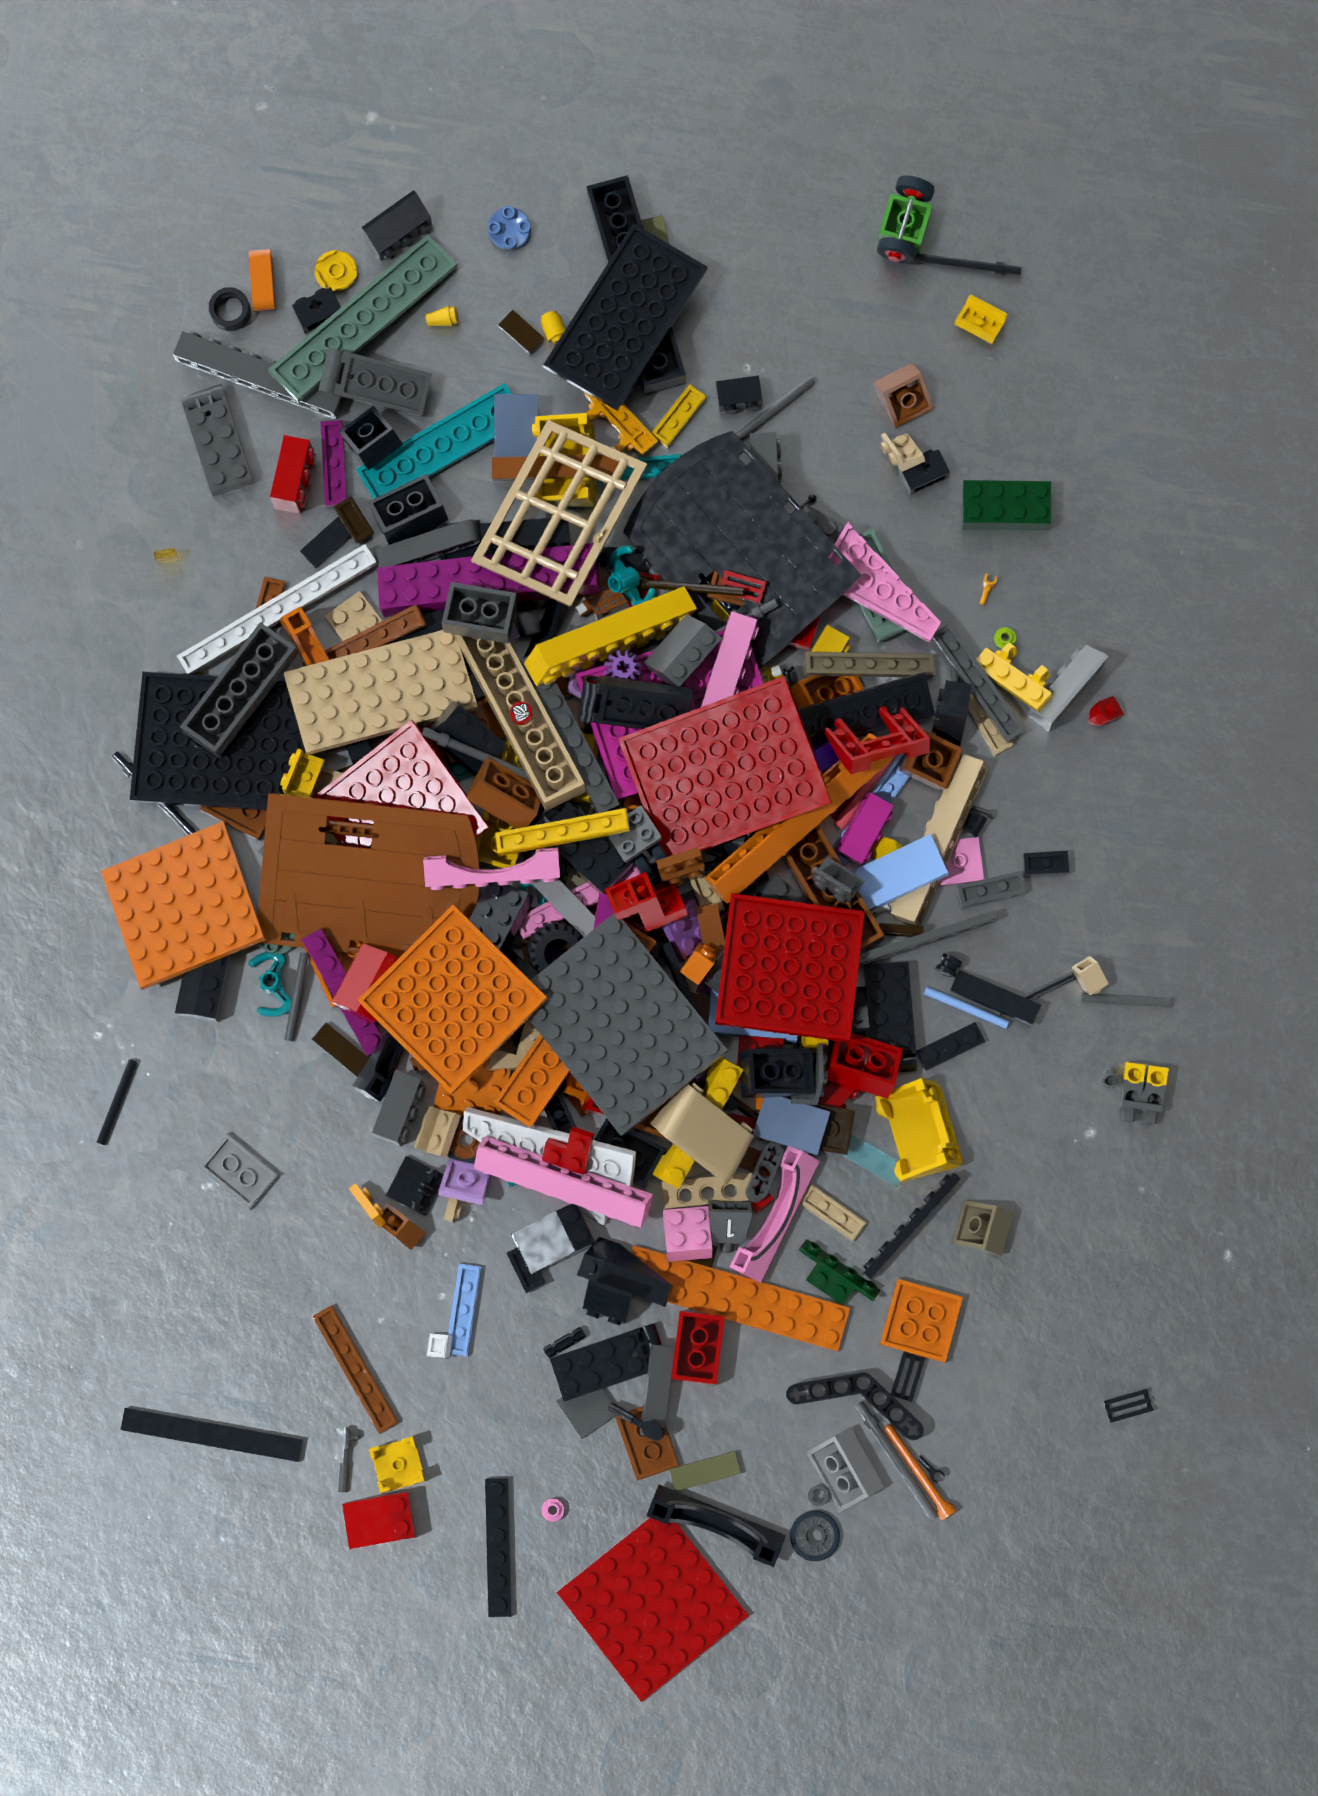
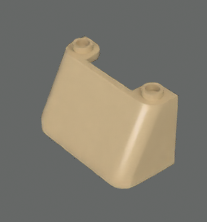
M694 1082L691 1086L687 1084L670 1098L651 1124L669 1141L727 1185L733 1178L754 1138L751 1134L753 1129L744 1122L741 1124L735 1122L702 1095L704 1090Z

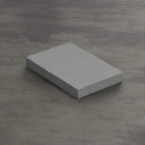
M228 1133L225 1134L198 1167L249 1210L253 1208L279 1176Z

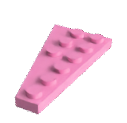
M847 522L835 542V546L863 577L843 595L930 643L941 625L939 619L913 594V591L899 579L900 577ZM833 551L828 556L835 566L841 562Z

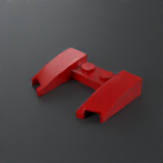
M880 707L879 714L891 734L860 742L841 718L835 721L837 729L834 732L829 728L825 729V734L832 748L850 774L869 770L873 761L906 753L909 758L927 754L930 748V738L904 708H900V714L890 715L886 707Z

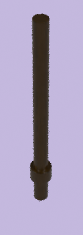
M641 576L637 586L638 590H647L648 588L676 590L685 586L687 592L743 597L746 595V588L650 580L648 577Z

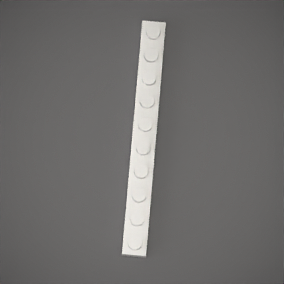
M366 544L177 655V658L187 674L192 675L244 644L260 622L268 628L273 627L280 622V618L300 606L303 609L377 565V562Z

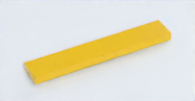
M623 808L495 833L497 852L499 856L629 832L630 825L627 809Z

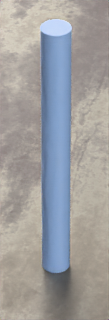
M928 986L926 987L924 995L1005 1029L1008 1026L1009 1020Z

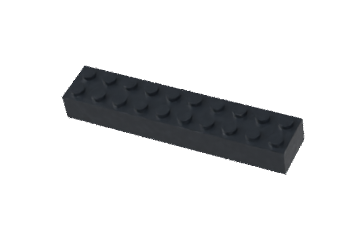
M628 175L586 186L587 197L607 264L633 223L643 228ZM672 327L640 376L644 394L686 383V374Z

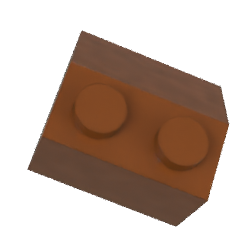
M912 363L873 382L879 399L895 428L934 409L923 376Z

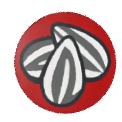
M526 702L513 704L510 709L512 721L517 725L529 723L533 716L531 706Z

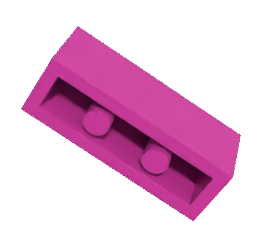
M866 793L839 841L835 852L856 864H862L863 861L866 862L872 853L870 850L874 842L877 843L882 835L881 828L883 824H887L893 815L891 811L893 805L873 793Z

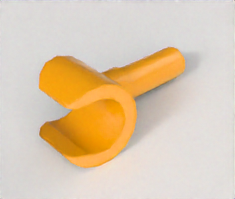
M989 573L985 575L983 580L984 591L979 604L985 605L990 590L996 585L997 576L994 582H988L987 577Z

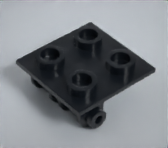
M405 1156L385 1196L426 1216L440 1188L444 1174Z

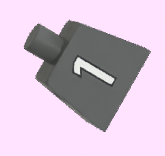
M708 1200L712 1241L714 1243H721L720 1250L722 1252L731 1253L734 1251V1244H743L745 1242L752 1217L751 1201Z

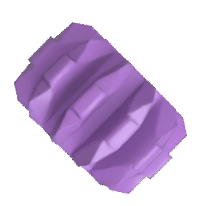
M618 650L616 657L610 654L608 657L610 662H605L604 667L608 668V670L604 671V675L637 681L635 677H640L641 672L637 670L641 667V663H634L637 656L633 655L629 658V651L626 650L624 656H622L620 650ZM620 665H622L623 668H627L625 673H623L622 670H618Z

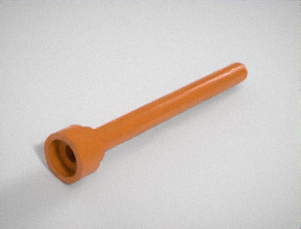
M887 1424L884 1427L885 1432L937 1505V1515L943 1521L957 1510L952 1503L949 1504L948 1501H944L893 1426Z

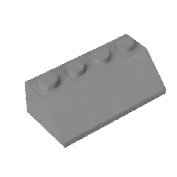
M1085 645L1082 650L1077 648L1070 657L1072 662L1068 666L1064 664L1057 672L1059 677L1053 683L1050 680L1045 686L1052 693L1053 698L1039 713L1028 706L1031 709L1028 716L1049 732L1102 670L1109 656L1088 645Z

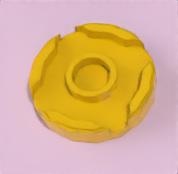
M331 250L318 258L314 274L322 288L327 289L331 287L334 293H341L354 285L358 269L355 260L348 253Z

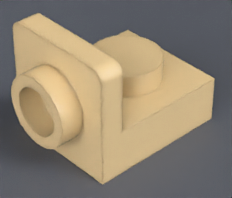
M449 1198L444 1220L454 1223L455 1218L459 1219L462 1206L458 1205L459 1201L468 1204L472 1203Z

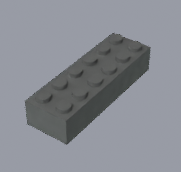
M260 622L180 726L182 731L219 758L283 675V672L286 671L299 654L296 647Z

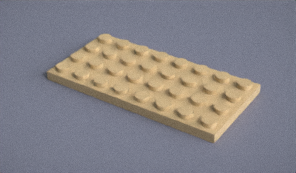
M443 630L283 672L306 755L396 732L410 720H414L417 726L436 721L453 700L468 712L478 710L461 649L454 635L444 633Z

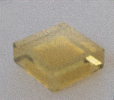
M175 548L154 552V558L158 565L179 561Z

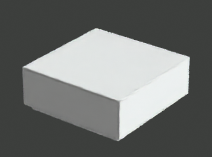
M430 1333L427 1356L449 1359L453 1336Z

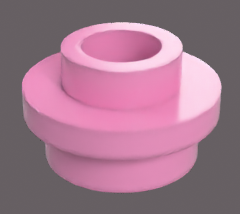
M549 1499L542 1505V1515L548 1521H558L564 1514V1506L557 1499ZM550 1506L557 1508L556 1514L551 1515L548 1509Z

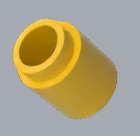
M550 311L541 316V326L548 342L556 345L566 327L561 315L557 311Z

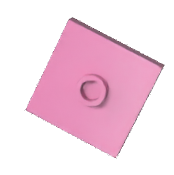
M979 837L958 839L946 866L949 875L941 878L939 882L940 887L965 884L984 879Z

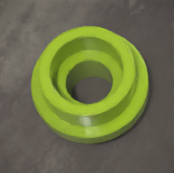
M1007 627L998 629L994 635V642L997 647L1003 649L1008 643L1014 645L1016 642L1015 632ZM1004 634L1008 635L1009 640L1003 641L1001 636Z

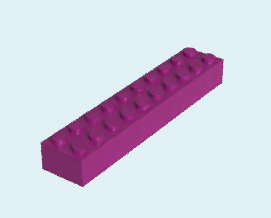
M586 543L572 570L580 571L594 543ZM574 545L545 548L541 556L564 565ZM508 552L504 554L499 564L521 574L529 559L513 552ZM494 554L485 555L484 557L491 560ZM473 557L377 567L379 609L384 617H392L415 604L419 605L422 613L445 610L451 582L516 593L518 602L551 598L472 563L471 559ZM598 558L578 595L600 593ZM537 563L529 578L552 588L559 573ZM567 577L560 592L567 594L574 580Z

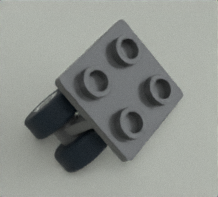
M639 806L628 814L630 831L608 835L625 863L633 860L641 873L646 872L649 876L654 872L651 866L657 860L666 858L668 855L659 844L662 836L644 808Z

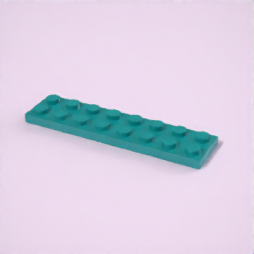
M506 383L403 441V445L369 471L364 465L355 469L372 499L425 474L430 478L494 441V394H512Z

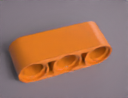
M271 249L249 251L254 312L276 310Z

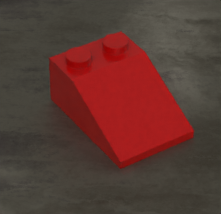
M410 1492L342 1504L349 1549L417 1538Z

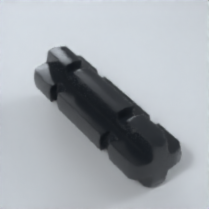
M578 1327L572 1331L573 1333H567L555 1340L554 1344L545 1346L543 1348L545 1355L551 1358L556 1355V1352L559 1351L560 1353L575 1344V1341L579 1342L584 1339L585 1334L582 1328Z

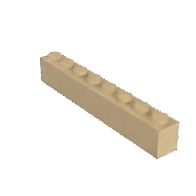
M962 753L958 758L946 788L943 789L941 798L937 799L935 803V812L932 819L930 818L927 821L924 837L932 834L946 866L989 769L984 761ZM941 879L894 900L891 905V914L894 918L910 925L921 926Z

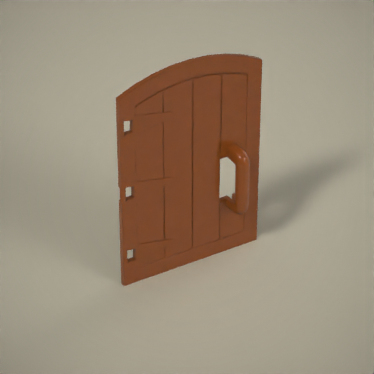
M268 793L258 905V919L266 940L260 943L306 948L301 939L321 928L331 947L336 952L357 953L359 948L349 947L350 941L355 940L363 941V944L388 952L399 959L452 905L469 920L478 903L479 887H476L475 884H466L465 888H453V885L444 886V889L431 890V887H425L423 864L424 857L447 855V860L467 868L480 869L475 833L469 815ZM327 816L369 820L374 822L373 825L333 821L327 820ZM330 833L372 838L371 849L325 844V837ZM282 932L295 934V941L281 939Z

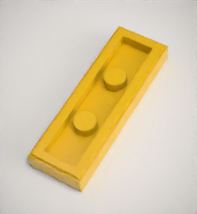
M689 384L651 434L668 449L705 402L707 396Z

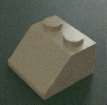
M964 1200L952 1243L979 1252L1002 1256L1014 1213L998 1206Z

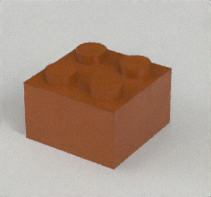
M923 730L930 738L929 753L912 758L906 755L899 771L937 790L945 789L963 748Z

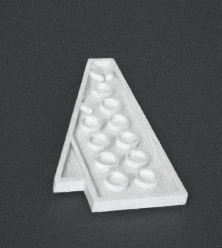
M467 1107L464 1111L463 1131L479 1142H482L485 1136L542 1156L545 1142L548 1138L568 1144V1133L538 1125H533L530 1129L518 1120ZM593 1140L587 1171L633 1187L636 1151ZM578 1206L579 1210L598 1223L605 1225L608 1217L606 1215Z

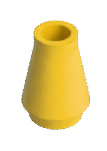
M448 305L426 314L428 327H454V324L459 323L456 307Z

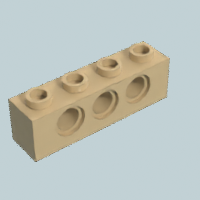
M751 1173L734 1174L727 1185L716 1176L684 1179L679 1189L666 1182H662L664 1210L708 1206V1200L704 1199L701 1195L702 1191L706 1188H711L715 1192L714 1197L710 1200L750 1201L746 1197L745 1190L751 1178ZM727 1186H734L737 1189V1194L734 1197L729 1198L724 1194V1189ZM684 1190L692 1193V1199L688 1202H683L679 1198L680 1193Z

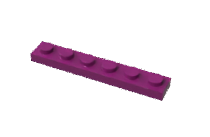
M320 928L301 940L334 997L346 975V971L323 930ZM340 1008L366 1055L368 1056L373 1053L383 1038L375 1023L369 1024Z

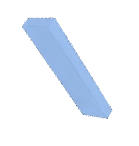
M459 1264L448 1331V1335L453 1336L450 1354L468 1357L482 1268L480 1266Z

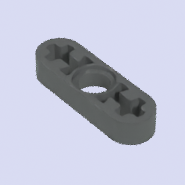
M768 1143L760 1153L745 1190L746 1197L751 1202L758 1203L768 1194L784 1154L782 1146L778 1143ZM772 1149L775 1156L769 1162L767 1161L770 1156L769 1151ZM759 1168H767L770 1176L767 1178L761 1176ZM758 1183H762L758 1191L759 1195H755L754 1188Z

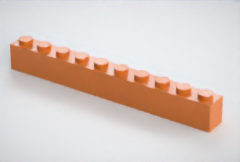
M869 733L860 742L875 739L877 737ZM893 757L873 761L869 770L850 774L840 760L837 761L822 775L832 803L760 829L709 873L705 880L715 894L728 904L731 893L739 894L747 886L753 884L755 879L764 871L769 870L772 864L780 857L786 855L796 843L802 841L813 828L819 826L829 814L835 812L845 800L852 797L861 786L868 783L878 771L884 769Z

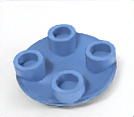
M505 206L491 216L488 222L489 237L500 248L516 249L522 246L529 238L531 225L528 217L521 210L512 206Z

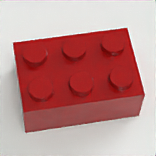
M288 435L283 436L270 493L274 509L300 514L301 507L305 508L307 495H304L305 489L310 487L312 478L309 472L311 466L314 467L316 462V454L310 440Z
M686 1311L679 1312L671 1380L716 1386L725 1316Z

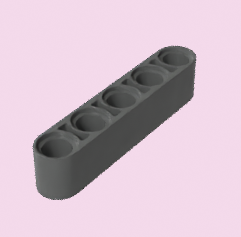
M469 519L378 548L374 551V556L378 567L421 563L480 543V538L475 520Z

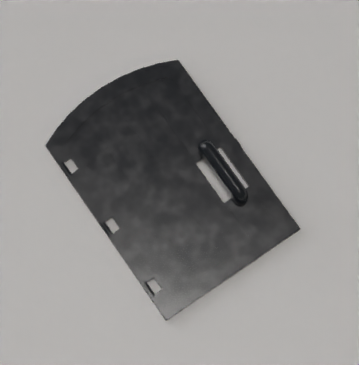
M734 431L715 436L695 446L670 464L641 496L623 530L628 539L666 581L711 585L713 577L710 574L716 571L723 579V573L726 570L767 582L761 604L740 598L745 604L739 607L716 600L729 616L731 612L745 615L751 612V609L757 605L762 606L773 599L777 600L779 606L764 614L765 617L756 621L755 626L759 627L755 640H750L759 670L863 577ZM743 451L752 460L747 465L739 458ZM788 501L797 510L792 515L783 507ZM832 551L841 560L836 566L828 558ZM728 577L729 581L757 589L761 588V585ZM746 590V595L758 598V593ZM688 592L697 608L694 613L703 623L713 631L727 625L728 619L723 622L697 592Z

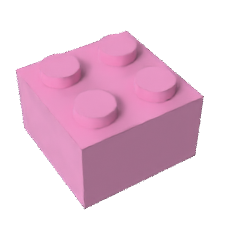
M708 1206L663 1210L667 1262L712 1258Z

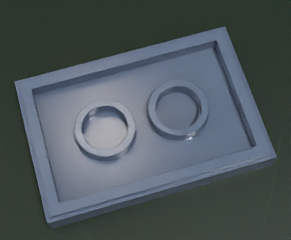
M494 394V457H523L529 455L537 441V437H533L532 424H535V416H538V394Z
M784 1097L764 1098L753 1135L818 1155L831 1112L810 1105L791 1104V1099Z

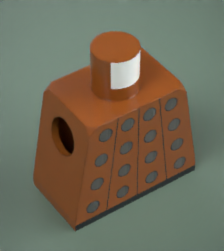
M607 567L599 572L600 593L581 595L584 601L574 607L581 618L592 611L596 619L599 620L630 606L624 592L614 593L610 590L608 579L611 573Z

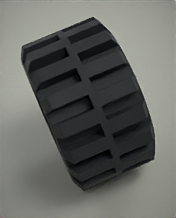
M551 921V924L545 922L542 924L543 927L535 929L534 935H530V943H527V955L538 973L553 963L544 957V950L549 942L555 939H563L568 943L569 950L582 939L571 925H567L562 921L560 923Z

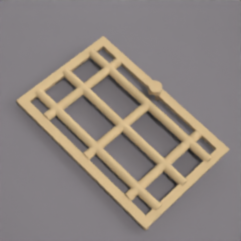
M547 420L471 562L571 607L644 473L647 463L556 424L551 420ZM553 432L559 436L552 449L545 447V444ZM567 439L589 448L582 463L560 453ZM597 452L619 462L612 476L590 467ZM542 454L547 458L528 493L521 491V488L539 455ZM555 461L577 470L558 507L536 498ZM629 466L634 468V471L626 483L620 480L626 467ZM585 474L607 483L588 521L566 511ZM615 488L622 490L600 533H596L593 536L594 545L580 571L572 570ZM515 499L523 501L504 537L497 536L496 534ZM531 505L553 515L534 551L511 542ZM561 519L583 528L564 565L541 556ZM491 543L498 545V548L490 560L484 556ZM506 550L529 559L521 574L499 564ZM537 563L559 573L552 588L529 578ZM569 577L574 580L567 594L560 592L565 580Z

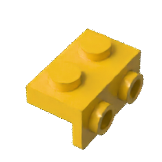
M969 295L965 306L957 316L954 324L993 344L1003 328L1008 314L973 295Z
M297 749L296 754L292 753L289 760V766L291 767L288 774L285 773L280 784L283 786L284 794L312 797L325 760L312 755H306L301 749Z

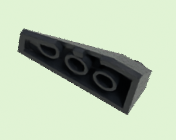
M599 1237L584 1254L577 1276L587 1281L593 1280L633 1293L634 1297L666 1307L673 1287L672 1284L648 1267L624 1246Z

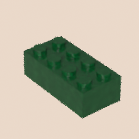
M963 480L961 529L1049 531L1051 525V481Z

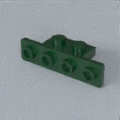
M806 1239L799 1248L801 1253L817 1263L806 1281L841 1305H844L854 1289L871 1301H874L879 1294L880 1289L877 1288L875 1283L858 1275L855 1269L842 1264L836 1256L823 1251L817 1243Z

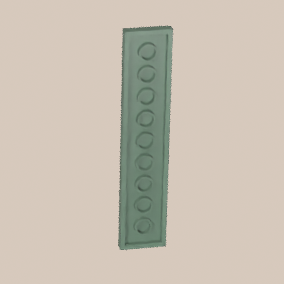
M427 234L268 369L269 374L299 402L320 384L328 348L356 354L456 269L457 263Z

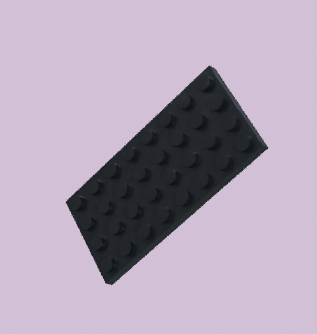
M633 223L544 362L543 368L618 411L698 286L708 267Z

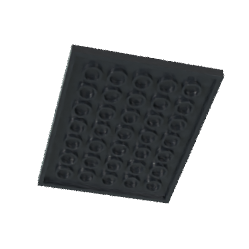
M142 671L130 801L267 811L268 793L284 794L283 786L280 784L285 773L288 774L291 767L289 766V760L292 753L296 754L297 749H301L306 753L286 681L276 682L218 758L187 736L180 727L218 676Z

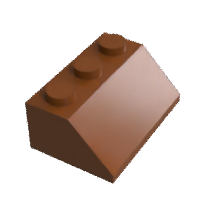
M488 756L472 782L466 798L475 806L483 808L494 817L500 818L511 827L517 829L529 826L536 817L541 802L529 780Z

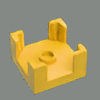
M412 1436L387 1445L369 1448L379 1481L377 1483L380 1493H386L426 1481L415 1437Z

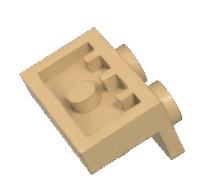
M886 433L881 434L883 442L880 445L884 454H888L892 465H897L901 472L925 462L923 453L908 433L897 436L893 440H890Z
M428 1106L414 1148L447 1158L461 1115Z

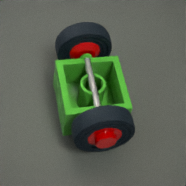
M904 175L898 178L895 186L896 192L900 195L892 193L890 195L879 231L877 252L882 257L894 262L911 263L915 258L916 252L920 253L932 211V204L925 202L932 199L935 188L930 182L922 178Z

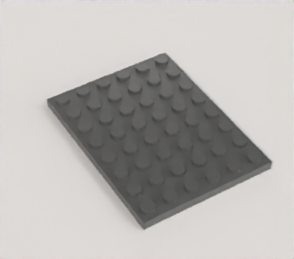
M615 914L611 915L530 980L548 999L528 1019L621 1136H624L728 1052L726 1047L623 919L617 921Z

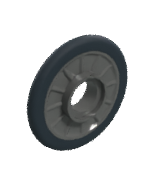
M808 1511L794 1521L790 1530V1541L794 1551L803 1559L822 1561L836 1551L840 1541V1531L837 1523L830 1515L821 1511ZM813 1529L819 1530L822 1535L821 1540L817 1543L811 1542L808 1538L809 1532Z

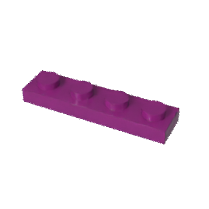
M342 420L320 421L326 508L333 507L347 498L344 439L339 433L343 428Z

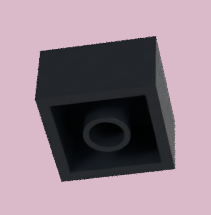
M374 405L339 431L347 445L368 471L403 445L394 429Z

